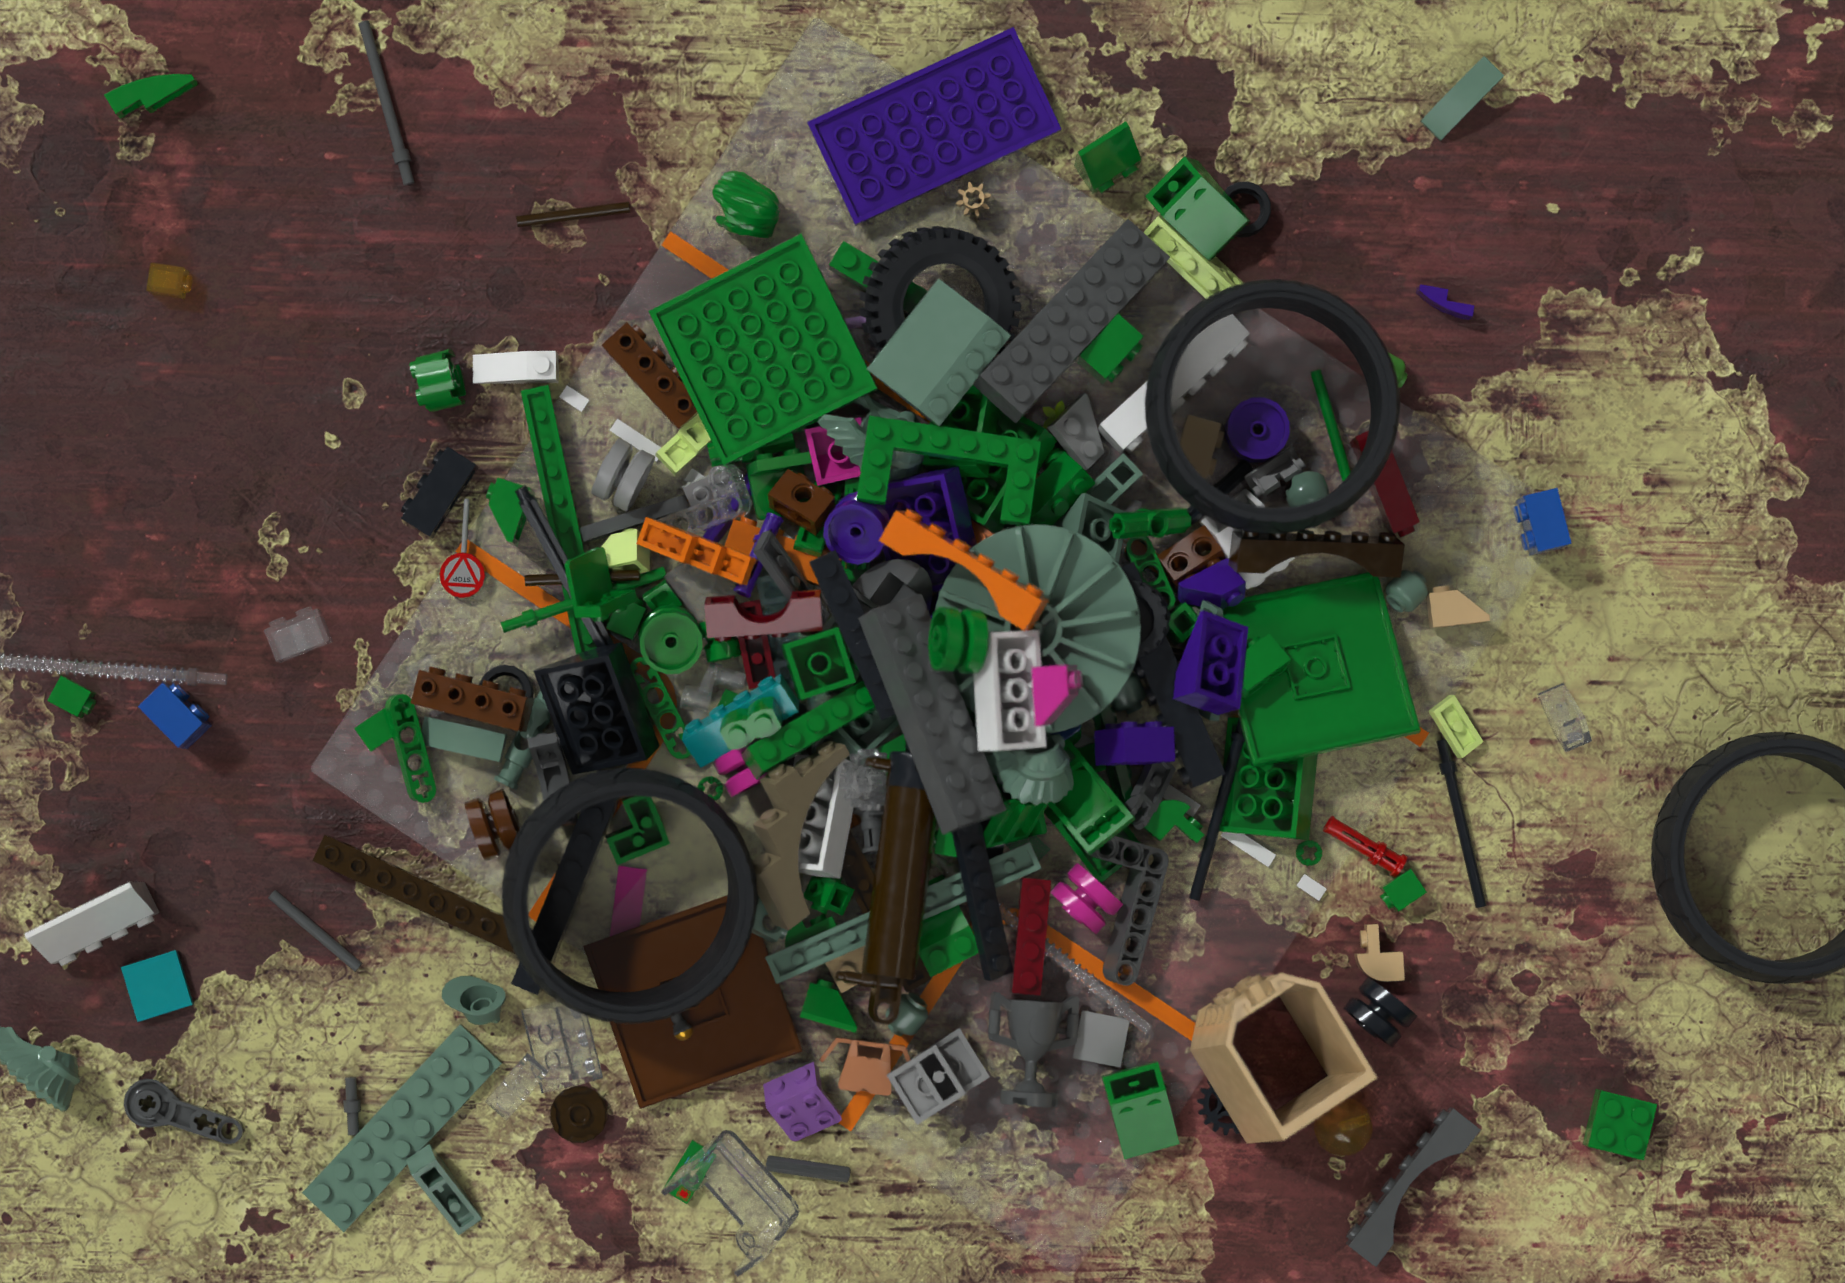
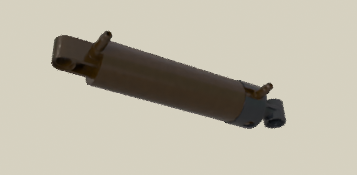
M906 742V743H905V749H908V750H909V747H908L907 742ZM892 751L889 759L867 757L865 760L867 767L887 770L884 811L861 973L852 971L836 972L837 980L871 987L868 1015L873 1022L883 1025L891 1024L898 1018L903 980H915L937 823L911 752ZM883 1003H886L890 1009V1013L885 1019L879 1018L877 1014L878 1007Z

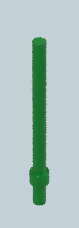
M662 566L640 574V581L616 582L612 584L613 590H631L665 578L667 575ZM569 598L534 611L531 608L521 612L522 615L500 622L504 633L523 626L529 628L538 625V621L573 610V605Z

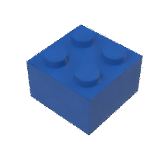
M1558 488L1525 495L1516 500L1517 506L1513 507L1517 523H1522L1524 533L1520 534L1521 543L1524 551L1528 550L1530 556L1564 548L1572 544Z
M162 682L138 707L178 748L188 749L212 726L207 721L210 716L201 706L191 704L187 700L190 695L179 684L175 685L173 683L171 685Z

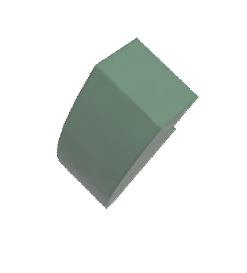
M1483 56L1420 122L1441 141L1502 80L1504 75Z
M426 716L424 717L421 730L425 746L502 763L507 734Z

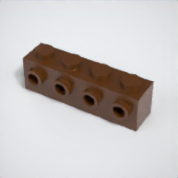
M626 322L602 344V347L669 421L680 430L698 414L686 387L682 383L676 367L673 366L670 369L663 362L666 356L656 345L650 348L644 341L647 335L639 326L635 324L631 327Z
M429 666L428 671H418L411 704L515 731H527L535 698L526 696V690L510 687L509 692L500 690L499 683L483 680L482 685L473 683L472 676L456 673L455 678L445 675L446 670Z

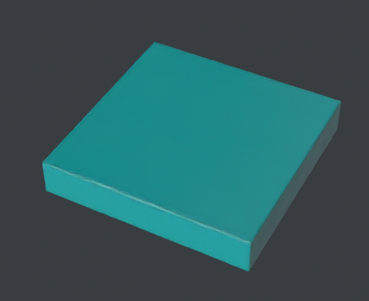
M177 950L121 967L137 1022L194 1005Z

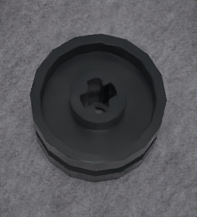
M1367 977L1359 987V991L1370 1002L1369 1005L1358 998L1351 997L1343 1007V1010L1353 1017L1356 1023L1374 1038L1378 1037L1393 1048L1402 1036L1400 1031L1390 1021L1394 1020L1402 1027H1409L1417 1015L1385 988Z

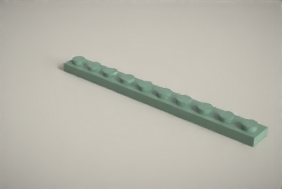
M1030 842L989 859L995 889L1042 869ZM960 872L928 886L923 920L967 901ZM870 911L766 956L765 958L776 984L865 946Z

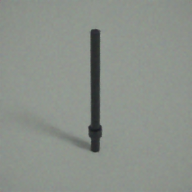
M1446 739L1438 740L1436 742L1441 759L1439 768L1441 775L1445 776L1475 907H1484L1487 904L1455 773L1458 771L1456 760H1452L1449 744Z

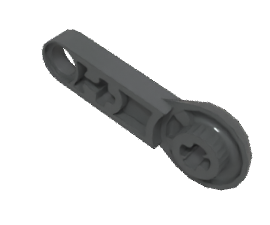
M144 1079L137 1081L129 1087L125 1094L124 1108L126 1115L133 1123L139 1126L150 1128L171 1125L225 1144L236 1143L243 1135L244 1128L240 1120L178 1099L163 1083L157 1080ZM150 1095L154 1098L152 1102L156 1101V1106L146 1111L142 1108L144 1104L141 1105L140 1102L141 1099H146ZM203 1114H206L207 1120L212 1123H216L217 1118L222 1119L217 1127V1135L211 1133L214 1127L205 1126L203 1129L198 1128L199 1123L195 1121V1118H200ZM234 1123L238 1127V1135L233 1139L224 1137L222 1133L224 1124Z

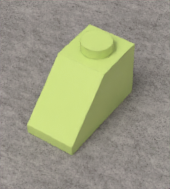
M628 528L620 533L611 534L601 546L606 552L609 571L638 569L640 573L650 571V549L636 544L640 535L638 529Z

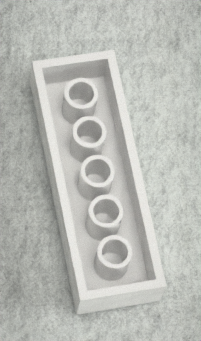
M1233 314L1205 328L1187 345L1178 363L1172 384V414L1185 402L1183 397L1187 393L1193 396L1207 382L1204 378L1209 373L1214 377L1226 366L1228 362L1225 358L1230 354L1235 358L1248 345L1246 339L1250 332ZM1147 382L1098 427L1101 435L1120 455L1125 450L1130 454L1143 441L1141 435L1147 431L1145 420Z

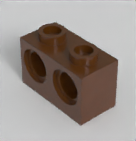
M1205 525L1157 555L1165 574L1177 590L1179 582L1226 559L1223 549ZM1204 551H1211L1208 555L1200 556ZM1181 566H1187L1183 571H1176Z

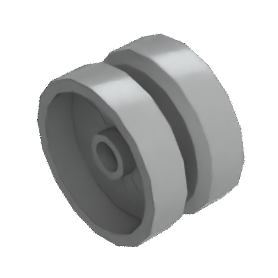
M618 438L599 468L591 494L605 501L618 487L613 499L614 506L628 512L648 478L655 461V456L640 450L629 463L633 453V446Z

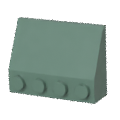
M937 279L867 367V370L927 420L940 426L1011 335L951 287Z

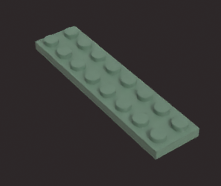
M460 1024L302 1193L337 1227L345 1232L408 1165L406 1159L426 1146L499 1068L502 1062Z

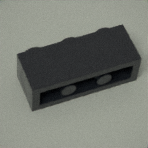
M448 446L444 451L440 449L432 461V464L435 465L429 475L425 473L416 486L419 491L414 499L409 497L401 509V512L404 513L401 517L402 520L432 539L479 468L475 463Z

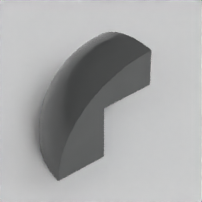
M893 559L879 563L862 574L852 585L854 589L878 606L922 594L928 611L931 607L933 595L931 579L924 568L909 560Z

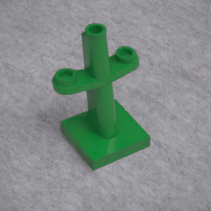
M993 775L1006 811L992 817L983 832L986 848L1028 838L1049 803L1041 802L1038 805H1034L1032 802L1022 804L1018 798L1013 799L1010 793L1003 792V785L997 783V776Z

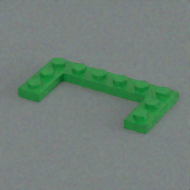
M869 415L856 501L885 505L893 451L1008 468L1000 523L1018 526L1029 525L1041 441Z

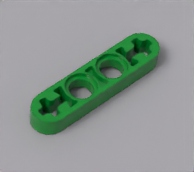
M643 657L636 658L632 661L630 667L641 697L669 752L677 759L690 757L691 753L687 747L686 754H682L680 751L675 752L674 747L677 746L674 737L670 740L666 737L667 734L675 733L680 727L684 731L685 724L658 671L650 667L647 671L649 679L652 680L656 677L658 682L650 683L642 689L640 684L646 682L641 675L636 676L635 671L638 669V663L641 662L644 666L648 664ZM657 687L663 691L664 696L660 703L652 704L649 702L647 693L651 688ZM665 713H672L677 719L676 725L672 729H664L660 724V718ZM680 733V734H678V735H679L680 739L682 740L683 733Z
M394 694L387 699L385 711L407 793L415 802H429L435 797L436 785L414 704H411V698L408 695ZM398 701L405 703V708L401 710L403 718H409L410 722L397 724V720H403L400 711L394 710V706L398 705ZM406 726L410 727L414 732L413 739L408 743H405L400 736L401 730ZM413 754H417L421 759V765L417 770H411L408 766V759ZM422 773L425 775L424 777H419V779H412V775H420ZM420 783L427 786V790L423 793L424 797L422 794L416 793V789L420 788Z

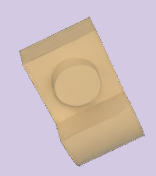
M1364 924V930L1360 931V946L1365 948L1366 953L1354 954L1359 969L1366 976L1375 980L1405 981L1403 952H1380L1379 925Z

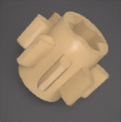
M968 182V189L966 191L958 190V194L963 197V200L957 201L956 206H964L965 217L971 212L975 214L976 218H979V211L981 209L989 210V206L984 203V200L990 199L991 194H983V184L976 188L972 186L971 182ZM975 194L978 195L980 204L974 203L970 206L967 196L973 197Z

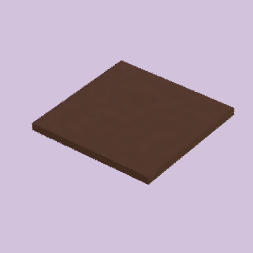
M728 895L584 945L583 947L598 989L612 992L641 991L657 987L680 976L702 957L716 937L725 914ZM751 933L750 940L745 947L741 959L727 979L700 1003L681 1012L683 1019L692 1026L693 1030L691 1037L687 1040H678L674 1036V1024L670 1017L637 1024L610 1022L640 1109L803 1052L780 984H776L765 958L769 955L764 938Z

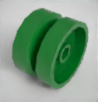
M663 605L651 610L641 622L638 631L640 652L645 662L655 671L664 674H679L690 669L699 659L703 648L702 634L695 616L685 608L676 605ZM674 637V642L668 643L667 638Z
M954 607L937 608L933 614L928 635V653L932 668L935 671L951 672L956 668L960 673H978L983 667L988 648V624L985 613L980 609H963L960 613Z

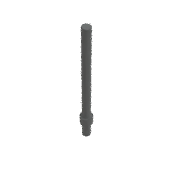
M369 20L362 21L358 25L394 152L392 156L394 163L399 167L404 186L411 185L415 182L409 164L411 161L408 149H405L370 22Z

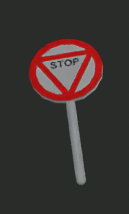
M468 498L464 499L461 553H455L448 557L440 570V581L445 591L459 598L470 597L476 594L483 586L485 580V570L482 563L474 555L467 553L470 503Z

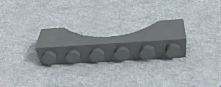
M1449 1107L1447 1111L1442 1109L1433 1121L1436 1126L1430 1134L1425 1132L1416 1143V1146L1419 1148L1414 1155L1410 1156L1408 1154L1398 1167L1401 1172L1395 1179L1392 1177L1388 1179L1381 1189L1384 1194L1378 1202L1373 1200L1363 1213L1366 1215L1365 1219L1360 1225L1355 1223L1346 1235L1349 1239L1346 1244L1375 1267H1377L1393 1246V1228L1396 1212L1401 1198L1409 1185L1422 1171L1435 1162L1451 1155L1464 1153L1481 1130L1454 1108Z

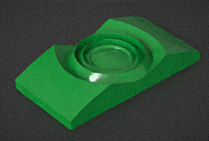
M1066 739L1064 741V750L1070 757V768L1073 772L1074 785L1072 790L1068 791L1067 795L1063 796L1059 802L1053 803L1050 801L1048 806L1084 850L1091 855L1132 823L1135 818L1072 742Z

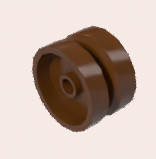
M504 789L489 793L488 804L490 812H488L484 801L480 798L464 802L469 824L483 859L488 861L500 856L501 847L498 838L501 839L504 848L509 852L521 828L515 810L510 804Z

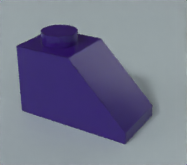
M1226 558L1179 582L1178 600L1181 603L1186 602L1187 604L1200 607L1202 600L1223 610L1229 606L1238 605L1245 598L1246 582L1239 573H1236L1228 565L1229 560Z

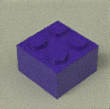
M1162 721L1105 724V730L1094 731L1096 765H1147L1175 762L1174 727H1162Z

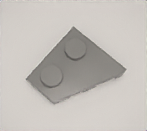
M1086 393L1081 394L1047 428L1068 455L1083 467L1084 470H1088L1105 452L1088 395Z

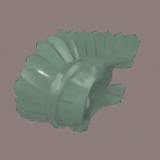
M865 395L853 401L859 408L868 413L860 425L854 418L826 414L819 418L818 423L822 428L827 429L829 437L835 439L834 445L843 447V454L850 458L851 463L859 465L861 471L869 415L916 422V416L912 412L895 411ZM893 451L889 481L918 475L922 468L924 455Z
M974 722L973 726L977 734V723ZM1046 734V747L983 751L992 774L997 776V783L1003 785V792L1010 793L1013 799L1018 798L1022 804L1032 802L1034 805H1038L1041 802L1047 804L1050 801L1056 803L1073 788L1074 780L1073 772L1070 768V757L1064 750L1065 742L1060 734Z
M0 1026L1 1064L7 1066L10 1075L16 1076L17 1082L26 1085L27 1091L35 1092L37 1098L45 1099L47 1104H53L55 1109L67 1111L74 1087L81 1082L77 1057L57 1051L52 1046L40 1047L22 1040L12 1027L5 1028Z

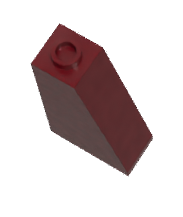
M1369 431L1355 436L1349 442L1357 461L1363 452ZM1391 451L1388 461L1379 477L1371 486L1370 491L1388 532L1398 533L1401 538L1415 532L1414 526L1420 523L1394 454Z

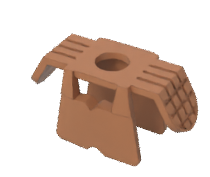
M837 1036L819 1059L823 1062L838 1042L850 1044L838 1087L841 1090L867 1091L870 1094L885 1096L891 1094V1082L887 1077V1074L891 1072L890 1049L903 1051L906 1061L911 1060L906 1047L903 1045Z

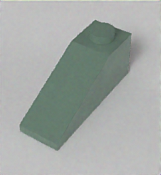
M430 1144L406 1159L412 1177L458 1235L482 1220L481 1215Z

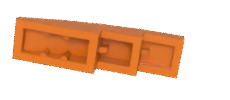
M645 517L636 543L681 563L690 564L741 585H747L756 558L649 517Z

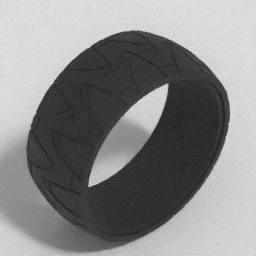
M1263 279L1234 285L1209 296L1190 309L1173 326L1158 349L1151 366L1146 386L1145 420L1152 451L1160 469L1177 493L1191 506L1216 522L1235 529L1263 534H1284L1316 527L1331 520L1354 505L1371 488L1388 461L1395 443L1400 417V392L1394 365L1385 344L1367 319L1360 315L1354 307L1329 291L1314 285L1292 280ZM1258 308H1275L1300 313L1316 320L1334 332L1346 344L1359 363L1370 397L1371 417L1368 437L1354 469L1339 487L1329 495L1311 503L1288 508H1268L1246 504L1227 496L1209 484L1196 471L1184 454L1177 439L1171 412L1172 384L1178 363L1187 345L1200 332L1231 314Z
M1792 732L1757 733L1729 741L1717 747L1716 750L1710 751L1687 769L1674 784L1671 793L1665 798L1654 827L1651 844L1652 877L1661 907L1669 922L1687 945L1702 958L1728 973L1752 981L1773 984L1800 983L1809 981L1812 978H1821L1845 967V929L1824 946L1799 957L1785 960H1765L1752 956L1728 943L1707 923L1692 898L1685 874L1684 846L1693 813L1709 788L1734 767L1765 755L1789 757L1821 769L1845 789V749L1809 735Z
M618 768L591 773L566 784L547 797L527 818L516 835L506 861L502 882V910L507 935L517 958L526 972L542 990L571 1010L590 1018L606 1022L613 1021L614 1023L637 1024L665 1019L686 1011L712 994L727 979L741 959L745 947L750 940L757 909L756 876L752 859L740 831L727 812L713 798L691 783L676 778L673 775L640 768ZM645 796L658 798L679 805L698 816L705 822L719 844L724 857L728 879V898L722 924L710 947L702 957L680 976L667 983L633 992H612L589 987L575 981L557 969L544 956L535 942L528 913V892L534 866L552 835L567 820L587 807L618 797Z

